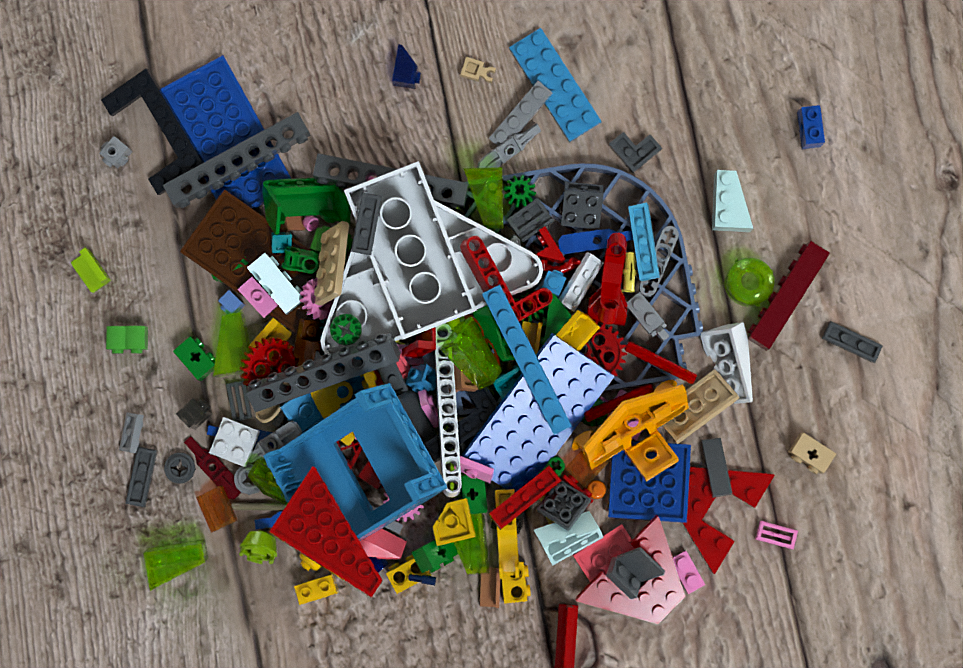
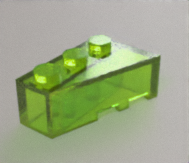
M502 167L463 168L483 226L488 229H504Z
M242 312L222 315L213 373L214 377L218 378L244 373V371L239 369L245 366L241 359H247L244 352L250 353L251 351L248 347L250 343L245 315Z
M472 317L458 323L440 348L479 390L493 384L502 371Z
M482 513L471 514L476 537L454 543L468 575L490 574L485 515Z
M205 539L147 548L143 554L150 591L205 563L208 559Z

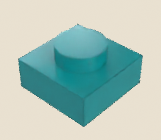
M271 232L272 253H285L284 248L292 246L291 232H279L278 235Z

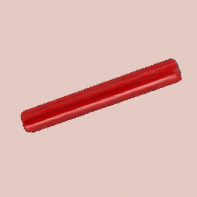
M631 341L627 343L625 347L626 352L690 384L695 382L697 377L695 373Z
M646 384L586 411L584 417L587 422L614 411L622 401L653 393L654 389L651 384Z

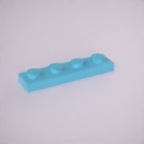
M648 203L628 206L640 281L660 278Z

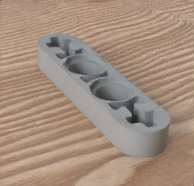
M667 226L662 230L655 246L658 267L660 268V278L654 279L657 282L652 281L650 287L653 291L644 292L645 288L643 285H647L649 280L640 282L639 292L644 297H651L656 292L675 247L679 233L673 226ZM669 231H672V235L675 236L674 238H671L668 242L669 245H672L671 247H669L667 244L660 243L661 241L665 242L667 235H665L664 233H668ZM665 248L668 252L667 257L660 258L657 255V250Z

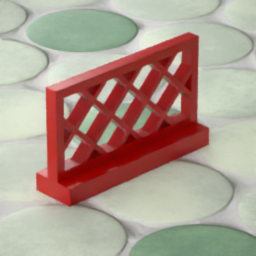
M558 605L554 668H574L578 605Z

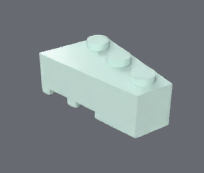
M717 170L714 174L712 230L751 232L753 230L737 171Z
M264 253L247 268L287 315L302 303L299 301L303 298L299 294L302 290L298 286L293 287L290 283L291 277L286 271L281 272L277 268L280 264L273 256L269 258Z
M590 511L582 513L569 531L556 523L534 529L552 566L604 538Z

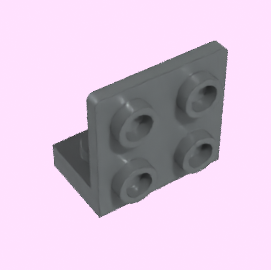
M565 182L561 225L599 229L604 194L603 185Z
M639 547L612 557L606 576L630 599L637 598L642 582L664 575L665 570Z

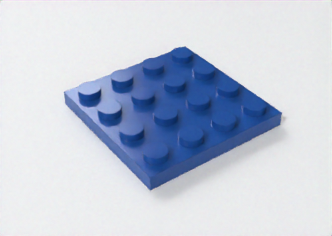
M631 441V445L634 446L640 441ZM668 443L679 461L647 482L623 450L612 457L608 517L651 521L658 515L660 521L687 523L691 445ZM649 452L646 455L649 459L657 456L655 452Z

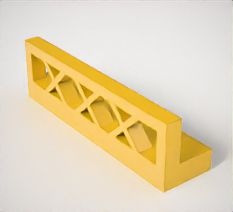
M577 310L556 336L580 351L600 326L589 315Z

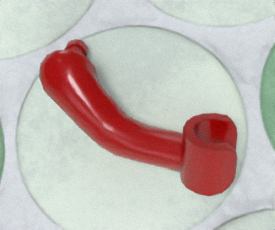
M575 257L570 258L560 266L547 265V260H540L543 272L557 270L566 273L576 269L581 263Z

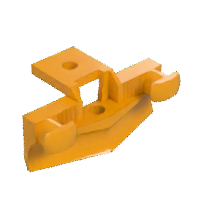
M667 380L659 384L653 393L622 401L596 432L590 430L576 436L571 445L572 450L581 449L583 458L591 470L623 450L647 482L679 461L677 455L658 432L657 428L689 409L685 387L683 384L677 386L675 380ZM631 420L639 422L635 427H630L628 423ZM646 428L650 436L632 446V436ZM649 452H655L657 454V456L653 459H649L646 457L647 453Z

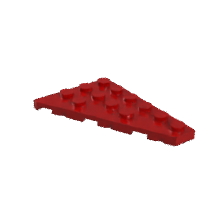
M312 466L269 533L372 598L381 584L382 578L376 571L372 561L351 529L350 524L344 517L317 469Z

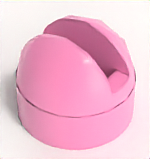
M314 215L305 216L306 218L302 220L303 226L308 231H314L319 225V219Z

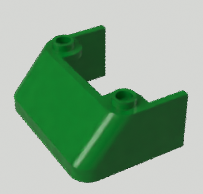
M315 178L276 179L263 182L262 193L266 221L275 235L279 234L280 226L285 223L286 217L320 215L328 223L345 221L350 225L351 207L342 188L337 187L335 183L329 182L328 185L318 183Z

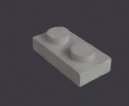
M126 413L120 451L136 453L144 415Z

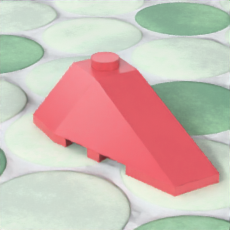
M380 529L362 539L360 543L368 557L401 560L407 541L384 529Z

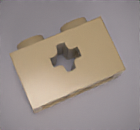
M804 432L798 435L788 451L792 455V460L799 464L803 462L808 465L807 469L816 475L818 473H825L836 455L835 452ZM813 451L812 455L815 457L809 459L807 452Z

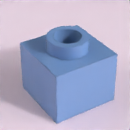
M230 290L218 300L222 304L220 308L227 315L231 313L235 316L245 306Z

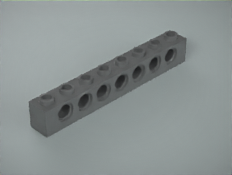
M296 112L167 182L163 187L176 208L187 207L190 205V201L195 198L201 199L207 195L208 191L223 187L224 183L228 180L234 181L241 177V173L255 170L258 164L263 161L266 163L275 158L274 155L280 152H288L291 150V146L306 142L311 135L301 116ZM286 131H293L291 138H285L284 134ZM270 140H276L277 143L274 147H267V143ZM253 149H259L260 152L257 156L252 157L250 155ZM242 158V164L235 166V159ZM220 167L226 168L223 175H217V170ZM202 177H209V181L206 184H200ZM191 185V192L185 194L183 192L184 187Z
M318 153L313 177L320 184L328 185L330 182L335 183L337 187L347 188V186L354 187L367 182L368 177L372 175L379 177L397 169ZM333 168L340 170L336 176H331L330 171ZM351 172L358 173L356 179L351 180L348 178ZM424 174L428 186L434 189L431 194L435 201L455 211L465 208L469 189L468 183ZM449 190L452 192V196L450 198H443L442 193Z
M392 333L386 335L379 334L374 339L360 341L353 347H343L338 352L324 354L317 360H307L302 365L288 367L281 373L277 374L274 372L264 379H255L248 384L245 393L254 411L258 412L399 362L401 352ZM372 350H378L380 353H373ZM354 357H361L362 360H356ZM336 363H342L344 366H338ZM322 369L326 371V373H321L318 370ZM300 376H306L308 379H303ZM283 382H287V383H289L290 385H289V386L284 385Z

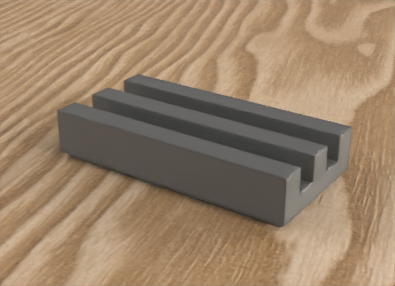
M245 380L226 384L232 419L234 421L253 418L250 401L245 393L247 386L243 385ZM241 385L243 389L245 405L247 410V415L245 416L243 412L242 401L239 391V386ZM232 387L235 388L240 417H237Z

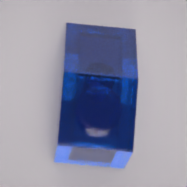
M398 44L392 78L393 86L415 89L416 83L420 84L421 73L418 72V66L403 45Z

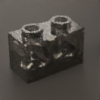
M192 398L176 415L188 428L196 430L212 415L210 411L211 406L205 400Z

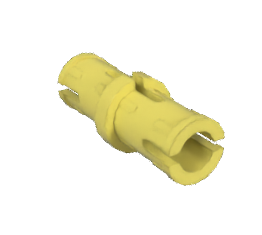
M626 252L622 274L624 275L623 292H635L637 270L636 254L633 252Z

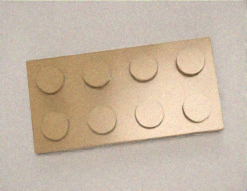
M341 221L321 236L322 246L318 257L320 263L316 274L318 280L314 291L316 296L315 304L320 306L340 296L342 292L349 223Z
M714 369L686 390L689 409L668 421L662 427L679 444L737 401L739 396Z

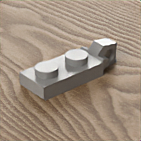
M641 292L627 302L628 310L648 334H651L652 337L657 335L662 342L669 338L668 333L664 330L666 327L664 320Z

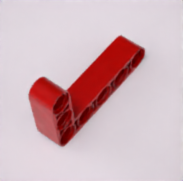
M472 236L461 243L460 250L481 290L485 292L500 284L519 321L551 303L553 295L547 288L538 289L514 301L481 238ZM469 242L474 244V251L469 248ZM479 259L484 263L483 268L478 264ZM488 277L493 279L492 286L488 283ZM539 293L543 296V302L538 298ZM523 302L528 307L527 312L523 309Z

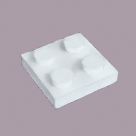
M223 417L209 453L246 467L260 431Z

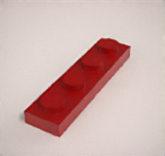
M549 465L488 515L501 530L562 480Z

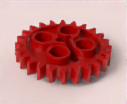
M602 324L590 340L596 350L600 349L598 355L604 364V369L614 376H618L615 370H623L619 364L626 363L625 360L621 359L622 356L627 355L626 352H622L626 345H620L624 338L616 337L619 331L611 332L613 326L605 329L606 324ZM598 334L604 336L605 340L602 345L594 343V338ZM587 342V352L584 355L599 364L595 356L591 357L592 349ZM612 352L614 355L613 360L605 362L603 359L604 353Z
M269 337L268 340L262 338V344L255 341L256 347L249 346L251 352H244L247 359H241V362L245 363V366L239 368L245 372L240 375L241 378L246 379L243 385L248 386L251 381L259 378L260 380L264 379L274 372L277 374L281 373V367L284 364L285 369L291 366L297 367L296 364L299 359L293 356L294 351L292 350L294 346L288 345L289 342L285 340L282 341L280 338L275 339L273 337ZM273 351L274 354L272 358L269 359V353ZM260 365V370L256 373L255 369Z

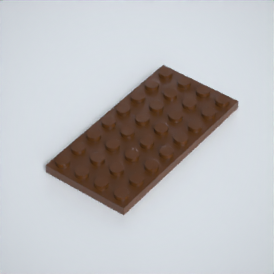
M225 189L180 250V253L240 295L242 294L238 289L251 277L264 289L247 268L264 253L269 258L271 256L275 258L280 264L277 268L281 272L286 271L292 279L290 283L293 287L298 286L303 291V285L307 284L309 280L317 278V271L306 273L283 269L281 264L284 262L285 253H272L271 232L273 230L267 223L266 218ZM292 237V247L311 251ZM244 259L248 261L249 264L244 265L241 262V260ZM312 259L306 260V263L309 265L315 264V261ZM238 264H241L243 266L234 270ZM303 302L287 315L279 305L269 313L270 316L296 334L300 318L320 321L319 318L313 319V314L307 315V308L302 309L304 306Z

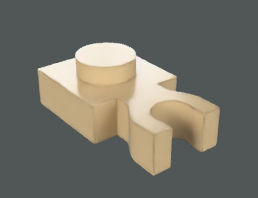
M466 57L460 75L479 82L481 77L486 82L492 84L493 78L488 77L487 73L492 72L495 74L496 68H484V62Z

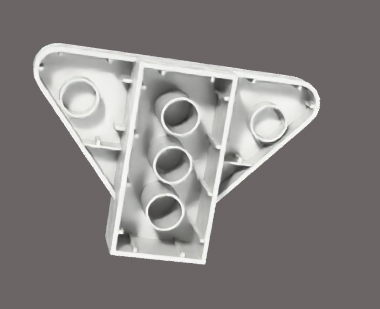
M419 161L344 190L356 223L362 192L380 195L382 199L372 254L350 253L343 274L342 292L340 296L334 299L322 333L321 347L325 354H333L343 347L350 348L360 341L372 340L379 334L386 335L392 333L395 341L406 339L486 306L487 303L482 295L483 291L460 250L461 243L472 236H478L483 241L511 295L530 289L538 284L543 273L542 262L531 251L435 201ZM469 242V248L474 251V244ZM479 259L478 264L483 268L484 263ZM488 277V283L492 286L493 279ZM350 314L359 320L362 332L360 338L354 344L341 345L332 338L330 326L337 316ZM350 322L345 327L338 325L343 330L341 337L346 333L354 334L349 330Z

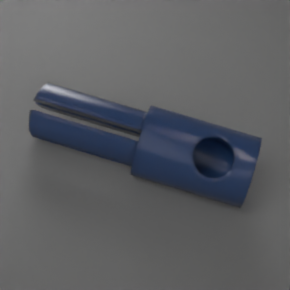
M409 574L408 576L409 581L434 586L436 583V577L415 574Z

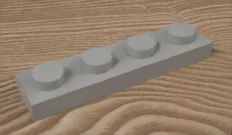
M537 81L489 139L499 146L514 134L520 133L553 93L540 81Z

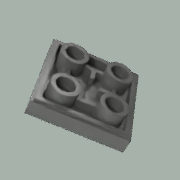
M561 481L549 491L536 509L537 512L569 531L590 504L591 498Z

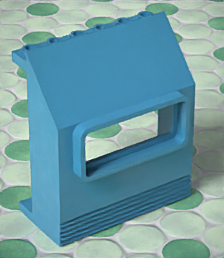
M390 383L359 391L355 394L356 398L282 448L268 452L263 456L287 503L312 466H314L359 541L374 534L448 488ZM351 432L356 436L390 499L375 510H373L337 444V441Z

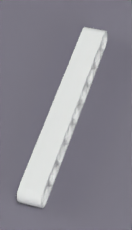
M444 323L436 326V350H434L441 474L446 485L450 482L457 485L456 490L451 491L447 488L443 493L448 497H455L460 492L462 482L451 327ZM444 331L447 333V336L440 337L437 333ZM444 349L448 352V355L442 356L438 351ZM447 368L450 373L443 375L439 370ZM448 387L451 392L445 394L441 391V388ZM450 406L452 408V411L450 413H445L442 410V407ZM451 425L454 430L446 432L443 426ZM452 444L455 450L447 451L444 446ZM448 463H453L456 466V469L454 471H449L446 469L445 465Z

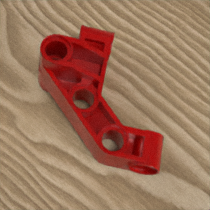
M613 233L607 240L601 285L589 299L587 315L594 321L602 322L603 324L625 326L628 304L621 290V281L627 242L626 237L621 233Z

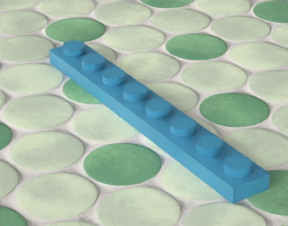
M499 284L483 292L482 295L553 434L555 435L571 427L572 425L501 285Z

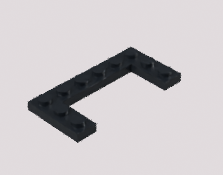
M146 68L102 98L101 101L110 116H115L139 98H143L178 159L148 178L157 195H162L166 192L163 187L164 184L201 165L204 161L150 70Z
M478 373V390L474 392L465 391L477 410L458 422L459 445L477 434L499 405ZM451 426L450 428L446 429L445 431H446V432H452L454 429H453V427ZM439 435L424 444L433 462L440 458ZM446 444L444 448L447 451H451L454 449V446Z

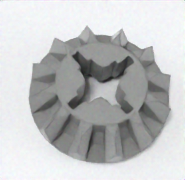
M247 464L246 467L242 466L236 471L234 476L235 486L241 493L248 495L258 493L264 487L265 474L258 466ZM246 474L250 478L255 477L253 486L249 482L244 483L246 481Z

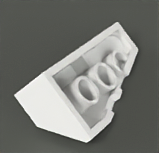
M744 323L727 324L701 332L704 351L714 362V369L717 372L719 371L722 378L739 396V399L734 404L752 402L749 344Z

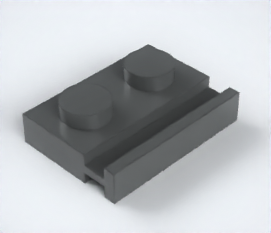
M537 198L506 221L521 242L524 243L537 234L539 229L544 226L547 227L554 222V219L550 216L539 198Z

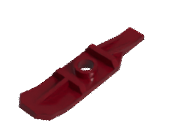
M190 436L184 443L194 453L197 465L228 499H236L241 492L235 486L234 475L217 456L210 454V450L203 449ZM211 464L216 465L215 471L209 469Z

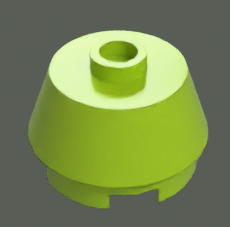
M250 531L239 546V555H246V560L262 564L263 561H269V564H273L275 557H277L276 538L265 531Z

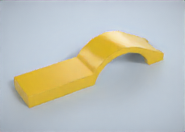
M495 490L496 508L512 496L515 490ZM515 518L501 530L497 526L500 579H504V576L519 578L517 525Z

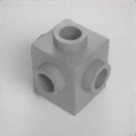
M113 136L110 141L102 145L99 154L104 157L102 161L110 168L114 165L118 169L127 163L132 151Z

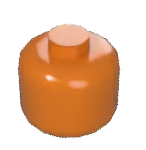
M594 480L587 485V490L592 493V499H601L606 493V486L600 480Z

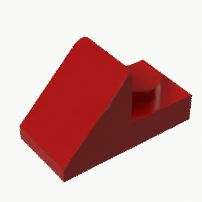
M544 226L538 230L539 236H537V239L542 247L546 246L547 248L535 255L539 259L562 264L565 258Z

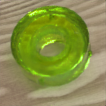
M757 258L736 259L735 264L732 265L725 276V289L728 296L738 305L745 307H760V304L771 295L775 285L773 270L764 261ZM749 273L756 276L758 287L755 290L750 291L743 287L741 280L744 274Z

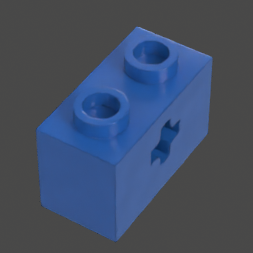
M820 105L801 107L797 112L802 149L819 148L825 143Z

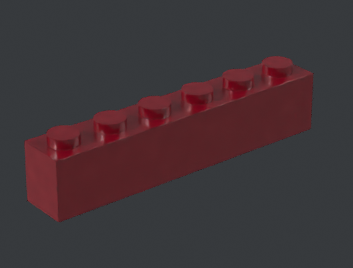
M812 241L807 244L803 243L798 251L800 256L797 260H792L787 268L790 270L787 276L783 275L777 284L780 286L777 292L773 291L767 301L770 303L767 308L763 307L757 315L760 319L756 324L753 323L747 331L749 333L748 340L765 351L771 348L830 252Z

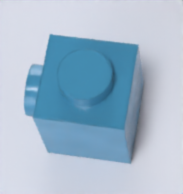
M548 271L542 288L549 289L552 294L559 298L566 277H563L564 274L560 271Z

